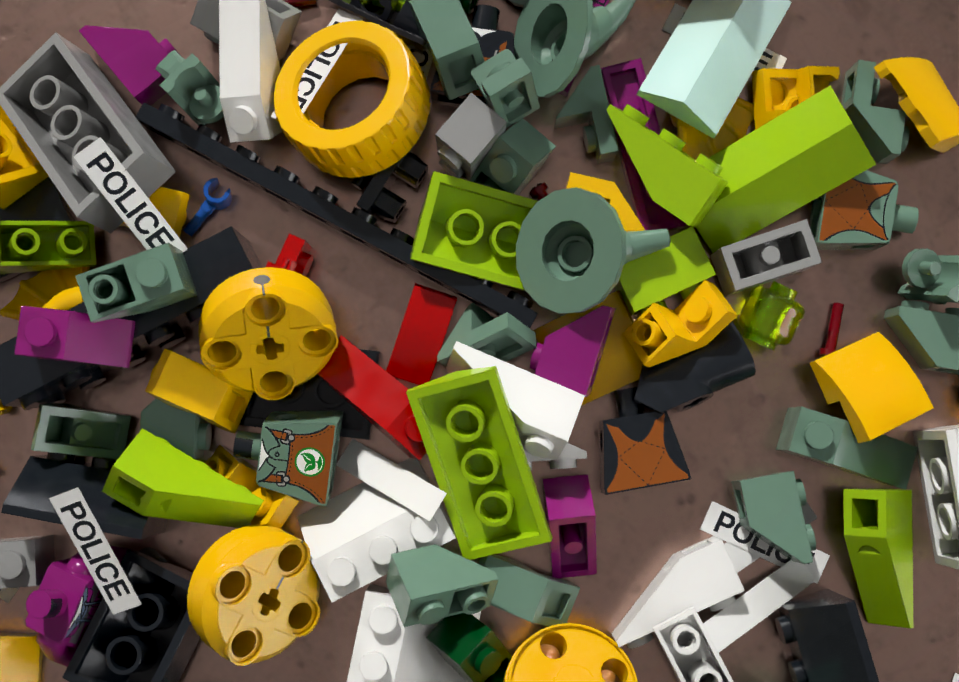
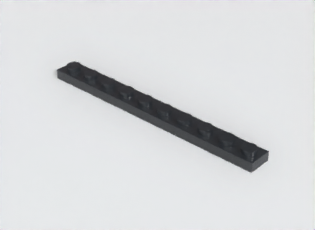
M143 102L136 118L147 129L462 298L475 303L490 313L499 317L508 312L528 328H531L538 313L531 310L533 302L514 291H510L505 296L492 289L493 282L410 260L414 243L413 237L396 228H393L390 234L374 226L377 222L375 217L357 207H354L351 213L336 205L339 200L336 196L320 187L315 186L312 192L298 185L300 178L287 169L277 165L274 171L260 165L259 162L262 158L253 151L241 145H238L235 151L221 144L223 137L202 124H199L197 130L182 123L185 116L161 103L160 107L156 109Z

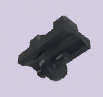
M411 148L402 159L387 169L372 175L354 178L351 184L360 190L364 188L369 178H372L356 205L372 216L375 214L380 218L395 223L407 202L391 192L390 188L397 177L417 188L428 172V165L412 153Z

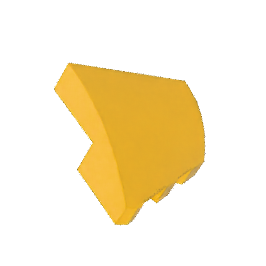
M900 57L883 60L874 67L881 79L885 78L891 82L898 94V104L914 123L918 132L931 149L945 153L959 144V106L931 61L917 57Z
M807 66L800 69L762 68L753 71L752 89L755 130L827 88L830 82L837 81L840 75V68L834 66Z

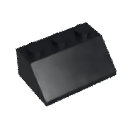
M50 452L47 455L30 456L5 499L1 511L4 514L63 525L49 498L78 487L104 533L144 539L164 533L168 519L142 516L102 492L111 468L117 460L92 457V462L86 463L76 461V455Z
M127 549L120 565L142 605L113 615L104 597L102 598L62 677L69 682H179L200 639L190 622L187 609L188 587L193 573L135 550Z
M825 589L791 599L784 605H781L779 608L780 617L775 618V623L781 641L784 645L789 644L794 661L788 662V667L793 682H879L855 600L830 589Z

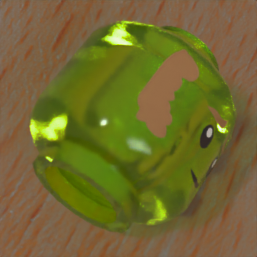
M775 281L772 282L770 288L764 286L753 287L738 316V324L744 329L742 336L771 350H775L777 345L786 346L790 344L806 312L804 306L795 301L798 292Z

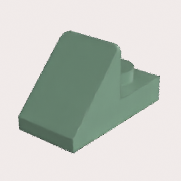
M509 49L501 51L471 70L472 78L488 107L507 122L506 128L540 108L530 69L522 57L516 60Z
M600 65L589 68L556 117L554 128L558 129L588 122V126L583 127L584 143L588 153L594 152L597 164L614 161L619 151L613 123L606 110L609 105Z
M471 303L437 354V362L447 367L456 341L507 362L536 348V333L508 312L494 318L475 303Z
M68 403L39 404L31 450L118 459L125 451L131 416L124 413L80 408Z

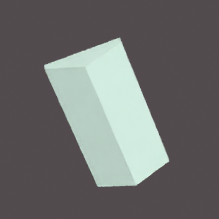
M692 0L636 95L714 139L792 2L790 0Z

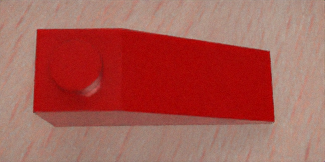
M340 335L337 348L326 366L317 375L408 457L420 461L427 452L406 394L408 388Z

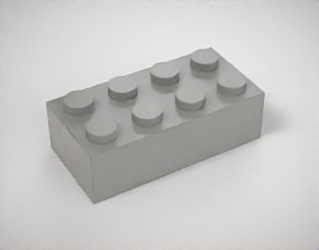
M56 32L0 87V106L76 217L112 233L124 222L73 157L99 137L103 139L124 166L125 171H128L148 198L176 172L91 56Z

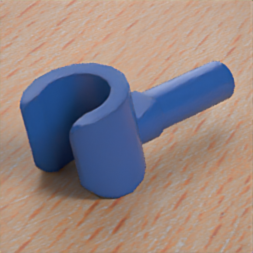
M212 178L206 182L203 189L206 200L183 229L191 237L214 210L226 209L232 201L230 188L221 198L211 197L212 192L219 186L218 178Z

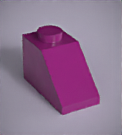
M85 25L79 30L141 104L145 102L151 106L166 94L160 86L165 79L155 69L171 51H176L166 38L158 43L148 30Z
M602 305L546 336L544 344L537 343L536 348H534L530 369L536 370L535 375L583 394L585 397L589 396L616 308Z
M21 306L15 355L129 368L135 321L115 318L93 323L90 321L87 313Z
M588 474L543 479L545 516L553 537L552 542H548L552 577L567 578L597 574L596 514Z

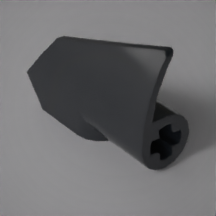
M329 0L349 13L362 18L365 22L376 23L390 29L409 48L421 55L426 51L425 45L427 41L419 35L410 8V0L405 1L399 12L396 11L398 0H380L379 3L385 9L380 8L376 12L370 9L372 5L371 0Z
M733 321L702 348L652 367H646L642 363L634 401L658 414L665 413L676 408L677 412H681L705 402L714 395L713 392L754 376L756 373L754 360Z

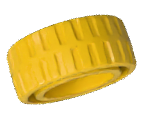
M365 21L337 23L314 33L304 40L285 61L278 75L274 91L276 120L295 149L318 170L330 173L332 176L348 178L375 174L402 159L416 144L424 131L431 104L430 90L426 77L404 41L390 29ZM348 43L303 114L298 102V88L304 71L323 51L338 44ZM370 77L389 80L381 103L364 120L342 129L323 128L325 111L331 99L344 86L358 79Z

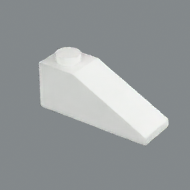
M219 0L220 102L230 143L272 139L282 132L278 121L270 117L275 109V84L281 70L266 0Z
M456 341L446 371L450 374L460 370L496 366L522 446L527 452L536 457H548L557 461L569 440L585 395Z

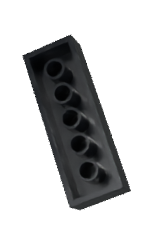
M230 226L193 245L183 254L197 296L155 311L119 318L135 321L129 368L146 359L145 352L157 346H160L161 349H167L183 341L186 338L184 332L199 325L202 308L208 296L226 279L243 271L263 268L249 240ZM84 302L67 310L87 313ZM16 336L0 345V400L3 406L22 407L23 410L38 408L39 404L63 403L66 401L64 394L77 387L83 391L99 385L106 380L104 373L116 367L15 355Z

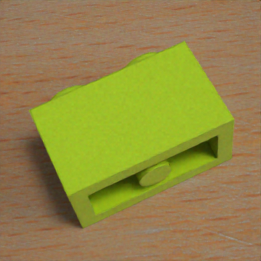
M693 226L670 236L671 242L669 247L630 261L623 266L619 282L615 288L617 291H620L631 316L639 312L641 314L644 313L653 303L667 307L665 300L677 294H681L683 300H685L704 280L708 281L716 275Z

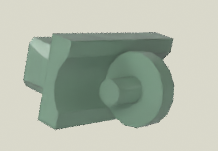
M173 50L156 66L155 69L165 79L160 84L162 89L198 126L199 124L205 125L206 123L217 122L224 117L220 102V83L194 54H191L185 60Z
M928 248L914 249L906 255L902 264V274L907 283L900 287L898 294L908 300L931 301L934 304L959 303V255H937Z

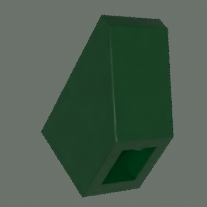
M461 613L445 617L426 637L443 659L467 682H503L512 656L495 633L472 614Z

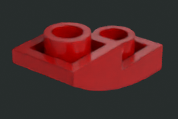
M417 283L414 284L386 368L390 375L417 385L430 381L437 362V354L441 350L457 301L456 296Z

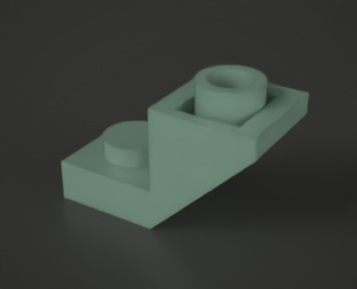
M410 0V8L419 35L427 41L425 47L432 54L446 97L452 100L477 90L478 87L472 78L471 70L485 61L479 41L460 1Z
M858 60L845 73L841 104L875 161L880 164H887L901 155V152H904L907 147L910 131L908 126H904L906 113L903 110L871 106L876 102L880 88L879 78H874L876 62Z
M496 554L480 558L478 564L495 571L499 579L491 602L492 606L540 625L552 626L567 623L580 587L567 580L537 573L512 558Z

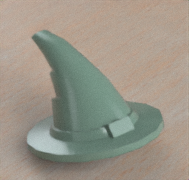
M526 0L517 21L514 36V57L516 60L522 57L530 69L537 97L549 98L563 91L578 73L583 60L597 51L623 24L636 0H613L605 7H593L592 0Z
M577 187L555 190L536 202L523 220L516 242V268L525 291L539 306L558 314L585 312L606 299L619 282L623 266L626 263L669 247L671 242L670 234L667 229L625 231L617 211L600 194Z

